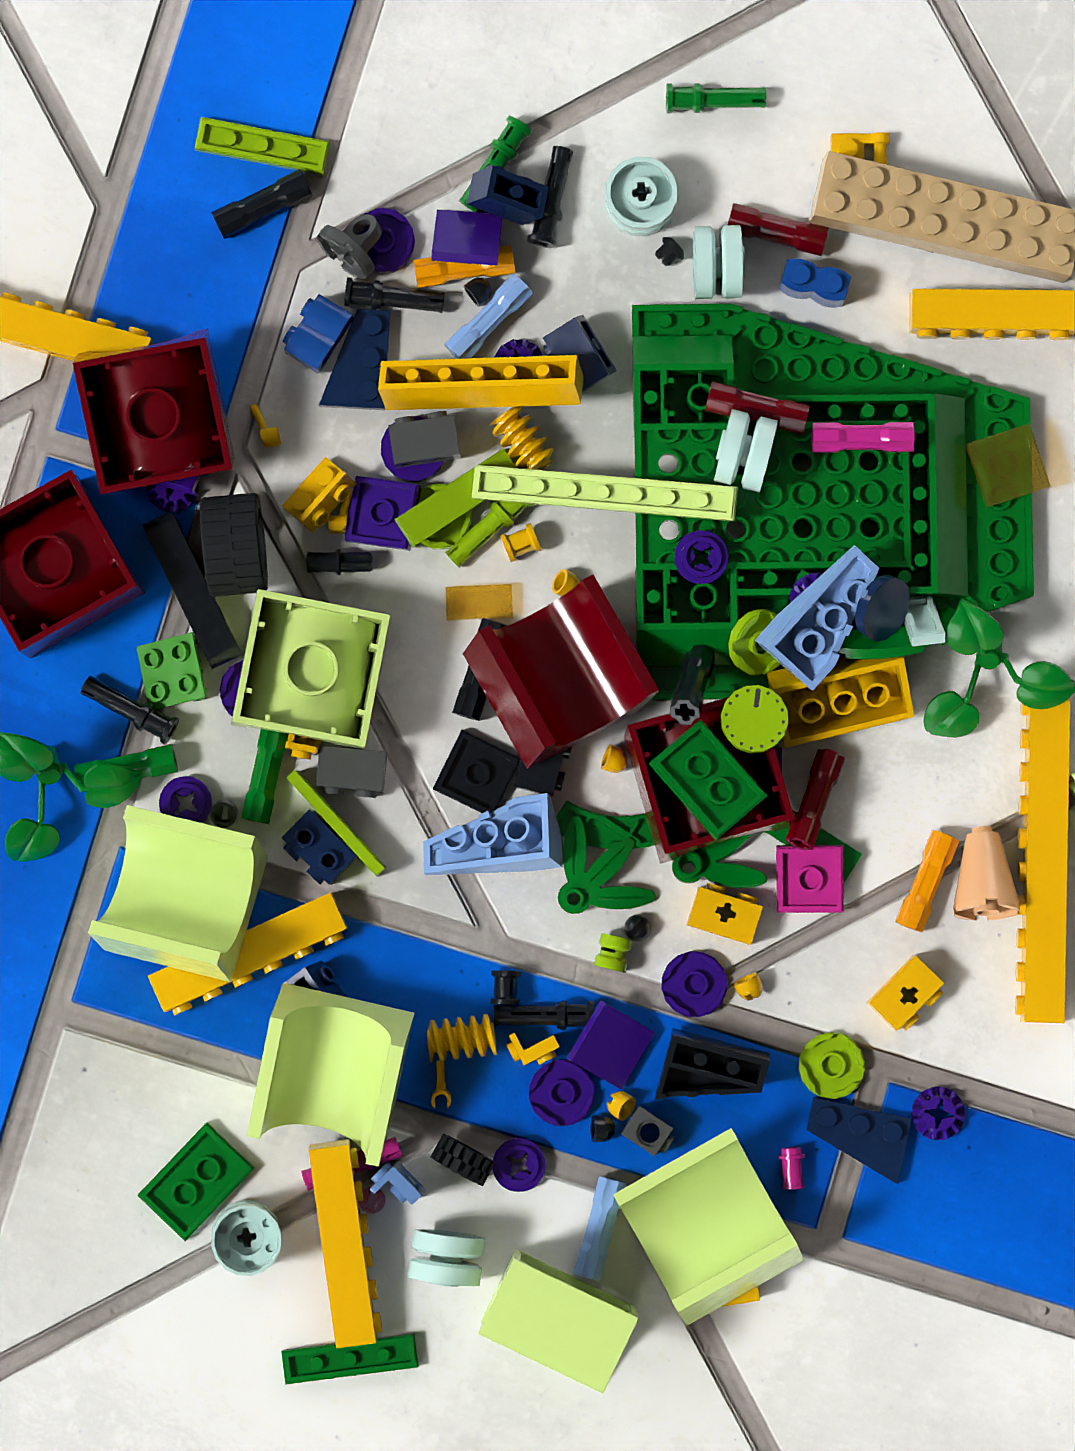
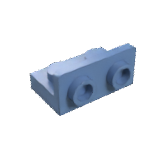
M400 1161L394 1166L387 1162L371 1178L375 1183L370 1188L373 1194L389 1181L392 1184L390 1191L402 1203L408 1200L412 1205L426 1191L424 1186Z

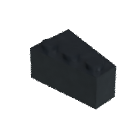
M672 1028L655 1099L677 1096L698 1097V1095L762 1093L770 1063V1054Z

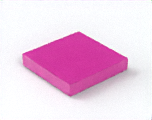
M792 845L776 846L777 913H844L843 845H815L813 850L805 851Z

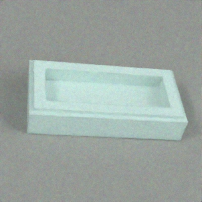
M910 597L908 612L903 622L911 645L920 646L945 643V631L933 597Z

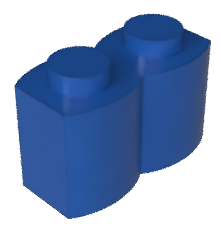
M788 259L779 290L792 298H811L822 306L836 308L843 306L851 276L833 267L818 268L812 262L804 259Z
M318 294L315 300L311 298L307 300L300 312V315L304 317L297 328L292 325L282 341L286 344L284 348L285 354L318 374L327 363L353 320V314Z

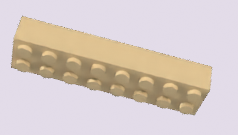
M828 151L822 159L808 223L1064 283L1072 276L1075 262L1074 209Z

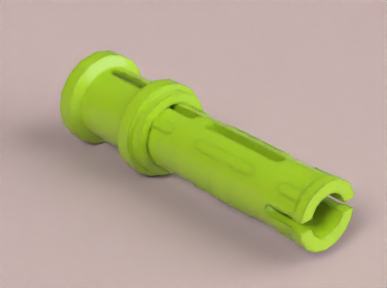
M494 501L490 507L491 511L445 553L460 568L504 526H512L514 519L527 507L532 508L535 504L502 501L497 503Z

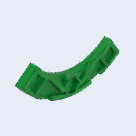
M946 607L938 613L945 631V643H940L941 645L947 644V625L956 611L950 607ZM905 625L900 626L886 640L878 642L865 637L858 629H852L849 636L845 637L839 653L845 654V658L886 659L921 653L924 651V647L933 644L912 646Z
M566 800L556 816L563 837H565L571 817L579 816L585 831L586 845L609 849L626 838L634 840L633 849L655 845L646 813L633 816H609L588 811Z

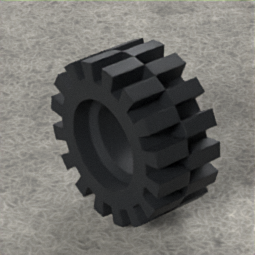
M442 1134L430 1158L442 1166L480 1186L484 1185L496 1163L486 1155L446 1134Z

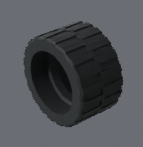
M246 493L203 497L200 501V527L205 576L209 594L212 597L257 593L258 589L267 591L266 544L258 494Z

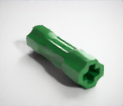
M264 729L260 730L257 755L249 790L245 797L241 815L242 819L269 825L274 805L275 789L289 734Z
M171 744L150 748L139 753L74 765L75 776L83 784V777L86 771L93 765L104 762L118 763L132 770L141 771V778L157 777L178 772L175 752Z

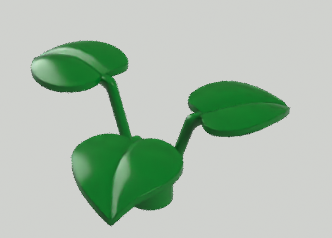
M962 599L947 625L946 641L950 648L957 653L963 655L976 653L973 674L967 694L963 699L954 691H946L938 694L930 701L924 713V728L932 735L957 738L968 735L977 727L979 711L969 702L972 699L982 667L990 670L996 668L1001 662L1004 663L1013 681L1020 685L1016 691L1018 701L1034 709H1048L1065 702L1075 692V681L1061 667L1046 661H1037L1026 666L1022 671V678L1019 677L1009 661V655L1002 651L1003 630L1000 624L982 608Z
M0 732V776L9 781L22 782L29 780L35 773L39 784L38 819L35 822L28 818H22L9 827L5 836V849L8 857L13 861H32L50 855L57 848L60 840L57 828L51 824H43L45 784L51 785L56 783L62 773H65L80 791H86L85 800L87 804L97 808H109L121 804L134 793L141 780V771L132 770L118 763H99L86 771L83 777V784L70 771L67 763H61L58 750L55 747L26 736Z

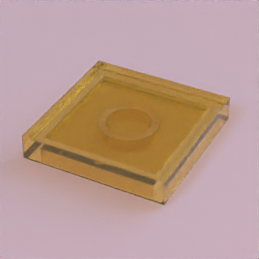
M1030 424L966 444L986 508L1051 487Z

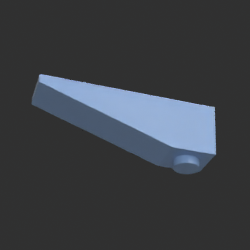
M854 545L786 606L755 641L777 662L813 691L835 667L846 636H849L853 628L851 624L855 617L857 603L861 597L865 599L866 594L869 592L866 588L874 581L879 567Z
M544 793L515 797L507 801V805L492 812L486 811L478 815L479 818L463 826L457 825L423 841L424 874L525 872L563 867L562 835L550 795Z

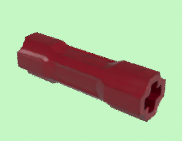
M733 203L728 225H740L741 233L744 237H755L818 256H822L829 227L775 216Z
M712 382L705 411L730 416L731 410L734 409L748 413L752 421H757L761 416L778 420V429L803 434L810 405L789 400H778L742 391L737 387Z
M830 749L817 750L810 769V780L799 811L794 815L795 819L791 823L786 836V842L795 848L804 851L814 849L821 829L823 812L831 790L837 784L845 761V757L839 755L836 751Z

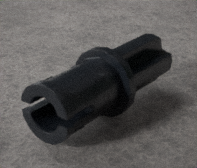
M337 549L336 552H307V573L336 572L337 575H341L342 572H370L373 569V556L370 552H342L341 549Z

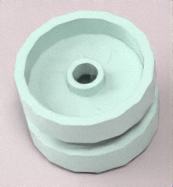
M633 157L622 161L612 170L606 183L605 209L610 221L620 231L631 236L646 237L660 232L670 223L676 210L678 187L673 173L662 162L651 157ZM637 194H644L646 200L638 201V196H635Z
M724 225L720 230V246H715V234L711 226H694L693 278L695 299H712L716 290V278H720L721 294L725 299L742 298L743 277H745L744 246H742L741 226Z
M732 409L727 429H723L716 456V460L719 461L714 481L731 485L735 481L738 467L742 466L744 467L741 480L743 489L760 492L778 420L761 416L756 421L753 436L747 435L750 423L749 414Z
M414 1229L411 1247L418 1252L431 1254V1257L415 1256L409 1261L408 1277L442 1286H480L482 1268L478 1264L462 1261V1258L478 1259L484 1256L486 1238L458 1232Z

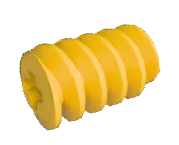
M524 406L512 407L490 424V426L497 424L492 431L494 437L504 435L500 445L502 447L512 446L507 453L509 458L520 456L515 463L516 468L528 467L527 469L544 470L555 461V459L550 460L549 458L555 449L553 447L542 448L547 440L546 436L537 439L534 437L539 430L538 425L530 428L526 426L532 418L531 415L519 416Z
M483 1014L481 1024H478L475 1016H470L468 1026H465L461 1017H457L455 1027H452L448 1018L443 1019L440 1029L435 1020H430L427 1030L430 1062L433 1061L435 1052H437L441 1061L446 1060L448 1051L451 1052L454 1060L459 1059L461 1049L464 1050L467 1058H472L474 1048H477L480 1056L484 1057L489 1046L493 1054L497 1055L494 1023L491 1022L488 1014Z

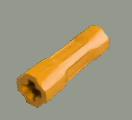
M511 245L499 247L498 265L496 266L432 261L431 257L413 260L418 288L443 285L448 281L471 277H496L515 274Z
M931 830L922 853L923 860L910 892L902 902L895 919L896 923L914 931L923 932L932 910L931 903L945 868L951 863L960 840L945 833Z

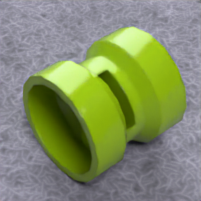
M601 933L599 940L601 950L595 957L594 966L625 973L628 964L625 958L627 952L631 950L633 940Z

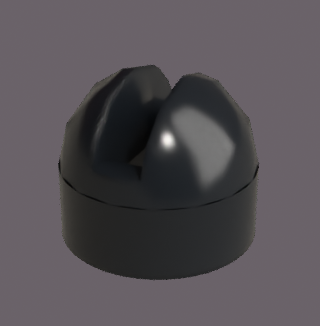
M474 278L463 286L467 295L478 307L484 304L491 296L490 283L484 278Z
M227 799L217 801L210 812L212 822L221 828L233 825L238 816L236 805ZM223 806L229 807L227 819H222Z
M633 915L625 922V934L633 941H642L649 936L651 924L645 916ZM642 920L646 925L634 936L630 931Z
M603 1115L592 1116L590 1125L592 1142H606L614 1137L616 1125L613 1120Z

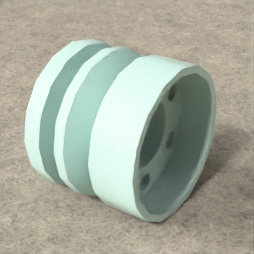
M240 1200L229 1204L218 1214L212 1227L211 1247L215 1259L225 1270L236 1275L253 1276L264 1272L276 1261L281 1250L282 1233L277 1216L268 1206L257 1201ZM243 1228H249L250 1233H256V1236L251 1238L250 1244H244L243 1239L237 1238L238 1235L242 1234Z

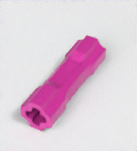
M888 422L883 425L812 423V453H837L842 450L914 452V422Z

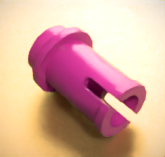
M801 1147L781 1148V1154L778 1155V1159H782V1189L804 1188L802 1158H805V1154L801 1153Z

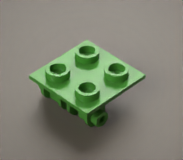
M194 632L137 646L147 703L155 705V710L189 701L195 702L206 699L208 690L204 687L202 677L204 670L200 667L202 660L198 657L196 647L198 640H195Z

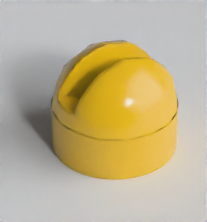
M566 569L560 570L553 580L552 592L562 597L580 582L578 576Z
M610 744L603 755L601 769L610 773L622 772L627 767L628 756L626 752Z
M757 972L750 973L733 984L740 997L747 1001L760 997L763 990L762 981Z
M623 1091L614 1092L610 1095L613 1100L607 1101L608 1111L617 1119L624 1121L634 1111L636 1099Z

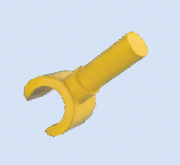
M251 405L250 410L258 424L264 446L273 447L281 445L278 427L267 428L266 421L258 405Z
M353 490L350 496L341 503L339 515H330L328 520L330 534H344L346 532L348 508Z
M436 1061L437 1083L436 1090L432 1093L431 1103L436 1108L435 1098L442 1094L447 1097L448 1108L451 1104V1093L446 1089L445 1062Z

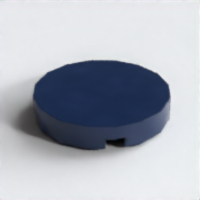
M889 574L879 576L867 586L866 590L869 592L866 594L865 599L860 598L855 613L858 631L864 634L865 637L877 642L886 640L897 631L904 621L910 602L909 588L906 583Z

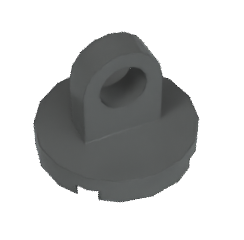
M365 214L356 217L343 231L330 225L324 226L317 235V241L328 257L333 260L338 257V260L343 262L341 267L345 272L358 279H366L374 271V264L367 255V252L379 240L382 228L374 216ZM369 228L367 232L359 235L364 229Z

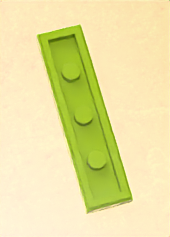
M201 117L194 149L198 152L296 171L300 169L301 172L324 176L330 142Z
M504 448L478 464L516 468ZM475 467L394 519L412 547L484 501L472 498Z
M294 770L286 777L375 876L378 877L386 870V866L298 770Z

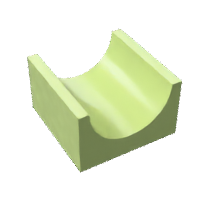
M258 589L231 725L293 734L343 745L352 749L365 748L390 615Z
M127 805L123 816L126 824V849L119 882L108 909L98 921H91L88 934L105 951L231 982L268 854L255 836Z
M283 983L270 1016L247 1137L260 1139L266 1131L283 1125L301 1124L322 1127L340 1133L354 1141L365 1154V1164L379 1167L391 1126L414 1013Z
M732 1128L613 1194L686 1326L804 1260L794 1237L789 1232L764 1189Z
M515 1249L481 1320L482 1326L478 1334L600 1393H604L638 1321L636 1306Z

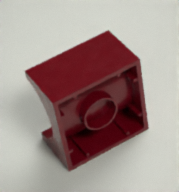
M208 328L194 331L180 338L143 347L101 353L88 351L77 354L72 364L100 494L233 468L235 457Z
M72 469L0 509V618L18 651L25 656L31 658L145 594L105 528L87 493L85 485Z
M594 575L582 579L573 589L556 601L513 624L494 630L489 625L479 630L462 653L527 769L635 715L659 691Z
M729 697L703 704L700 717L696 718L692 725L680 724L678 720L671 717L670 713L627 725L624 740L660 864L672 861L693 850L728 839L762 831L773 830L776 832L788 828L795 819L774 747L762 753H748L735 748L724 735L721 729L720 715L724 703ZM700 719L768 795L716 841L649 765L654 758Z

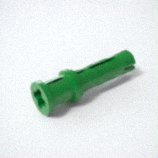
M672 83L666 84L667 113H672L673 110H693L694 113H700L704 108L766 107L765 87L703 88V85H700V83H694L693 87H673Z
M509 115L506 119L508 124L499 138L493 139L491 142L492 151L479 171L490 165L504 168L509 161L516 159L518 156L517 150L526 136L532 135L533 130L520 120ZM469 185L463 196L459 199V202L470 210L477 212L478 208L467 205Z

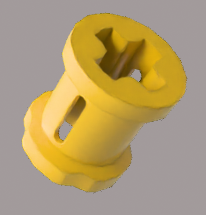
M531 523L526 524L525 529L511 535H500L511 562L516 561L517 556L535 550L538 552L541 550Z

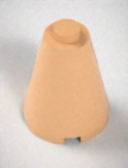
M974 827L972 833L966 835L953 905L954 916L957 918L976 920V915L987 916V920H999L1016 916L1018 911H1020V902L1000 834L992 831V827Z

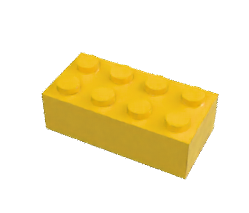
M845 654L839 656L835 667L813 691L786 668L767 673L769 688L782 698L788 711V725L782 738L785 748L915 717L903 656L886 659L845 658Z

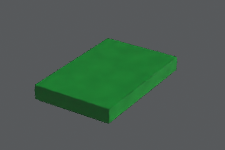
M701 719L649 763L715 841L768 796Z
M206 1122L137 1196L186 1241L255 1167Z

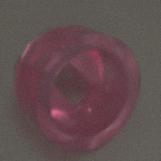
M370 1186L363 1190L364 1201H359V1205L363 1211L374 1214L382 1210L386 1197L384 1192L379 1189L376 1192L377 1196L374 1200L373 1209L367 1208L366 1206L371 1194L370 1188L372 1187Z

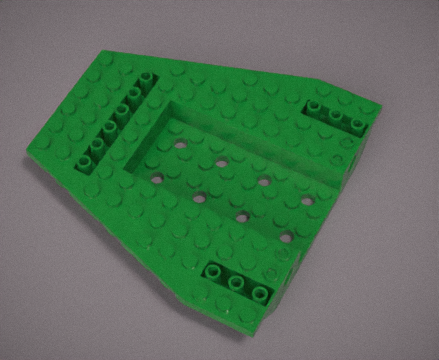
M734 304L632 305L635 478L737 487L738 497L735 520L743 523L746 530L743 537L734 539L726 531V526L731 521L635 513L636 651L659 689L650 701L673 699V695L678 690L685 654L693 648V645H704L715 656V664L712 675L707 680L703 700L727 698L734 691L745 686L760 685L769 688L767 674L749 675L734 665L729 655L728 645L731 631L738 620L748 612L765 609L779 614L790 604L791 589L800 578L812 573H824L854 545L879 567L875 579L889 574L903 580L909 588L910 597L932 596L938 613L946 607L956 610L962 599L982 608L988 613L1034 596L1030 398L993 386L989 387L976 383L965 377L954 376L942 372V370L895 355L878 352L867 346L856 345L807 327L777 320L769 315L759 312L755 313ZM712 382L737 387L742 391L778 400H789L810 405L803 434L776 427L760 492L743 489L741 480L744 468L737 472L735 481L731 485L714 481L719 461L716 460L723 429H727L730 416L705 411ZM750 420L747 435L753 436L756 421ZM888 422H914V452L842 450L837 453H812V423L883 425ZM801 453L806 454L811 460V467L803 472L796 470L792 464L793 457ZM872 453L876 456L878 465L874 470L867 471L860 466L859 458L862 454ZM665 455H671L677 460L678 467L672 473H665L659 468L658 462ZM866 519L876 521L879 526L878 534L874 537L863 535L860 530L861 522ZM798 520L808 521L812 526V534L807 538L798 537L793 531L795 522ZM670 521L678 526L679 533L676 538L667 540L660 535L659 528L664 522ZM698 530L716 534L722 539L728 551V563L725 571L718 579L708 584H693L681 576L675 565L674 556L678 543L685 535ZM690 547L695 555L693 564L690 567L693 568L695 565L697 566L702 563L711 569L712 567L709 565L710 562L707 560V557L712 548L710 547L708 550L699 552L697 549L695 550L693 547ZM855 617L851 624L853 626L852 629H857ZM779 665L775 670L783 669L785 667Z

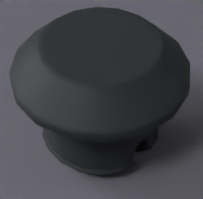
M663 237L662 242L664 244L655 252V256L659 260L665 257L662 260V264L665 266H670L677 258L683 260L684 251L679 244L671 237Z

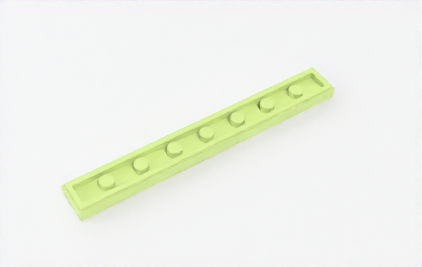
M475 465L472 498L479 500L734 522L738 488L733 486Z

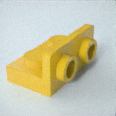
M324 457L284 502L282 507L313 533L318 527L323 526L328 521L330 513L335 507L350 496L352 488L356 483L344 470H341L327 457Z

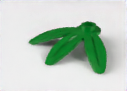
M579 816L571 817L563 843L564 870L568 882L560 888L558 893L560 907L567 913L579 914L585 911L589 904L606 909H631L654 901L655 893L645 888L633 886L600 887L611 879L626 862L634 847V840L626 838L616 843L600 855L588 871L585 872L587 847L583 823ZM575 892L579 894L580 901L578 903H571L568 895Z
M753 833L693 850L675 858L672 862V872L676 879L687 884L697 882L702 877L713 883L731 888H751L763 885L767 881V876L758 870L737 864L716 863L736 852L749 840ZM690 863L694 865L695 869L693 872L687 873L683 871L682 867Z

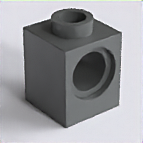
M640 1105L621 1132L623 1136L653 1156H656L658 1151L664 1154L675 1138L670 1134L673 1127ZM653 1123L658 1126L659 1136L655 1141L646 1142L641 1138L640 1130L643 1125Z

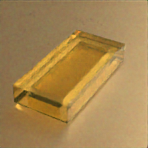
M512 584L445 587L447 621L513 618Z

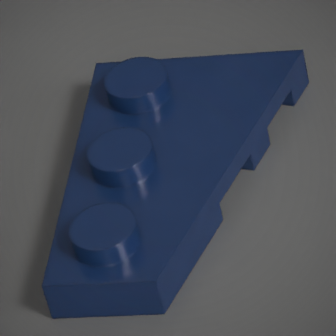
M356 310L320 400L319 407L385 411L384 403L378 391L381 361H388L390 311Z
M813 1097L806 1130L898 1184L912 1119Z

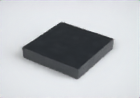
M461 729L433 790L480 813L492 812L498 808L521 758Z

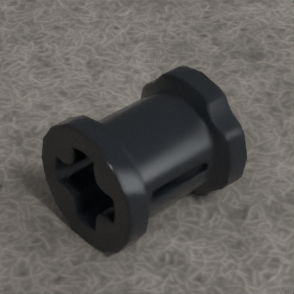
M491 970V976L494 977V997L490 999V1004L520 1005V999L517 998V978L521 976V971Z

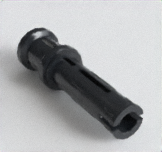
M553 146L550 165L544 184L549 188L543 218L534 221L532 234H529L527 237V241L533 245L544 248H555L556 241L554 240L556 227L563 216L560 210V203L573 155V150L563 146Z
M347 277L344 306L349 307L350 304L371 306L372 310L380 309L381 306L443 313L445 292L439 293L386 287L377 280L374 283L356 282L352 278Z
M91 675L86 679L81 688V695L132 721L137 730H145L160 738V742L164 745L169 742L178 726L179 718L166 716L155 710V705L151 703L142 704Z
M566 1001L557 1002V1006L494 1004V1026L557 1025V1029L566 1030L567 1027H585L594 1012V1001H589L588 1004H567Z

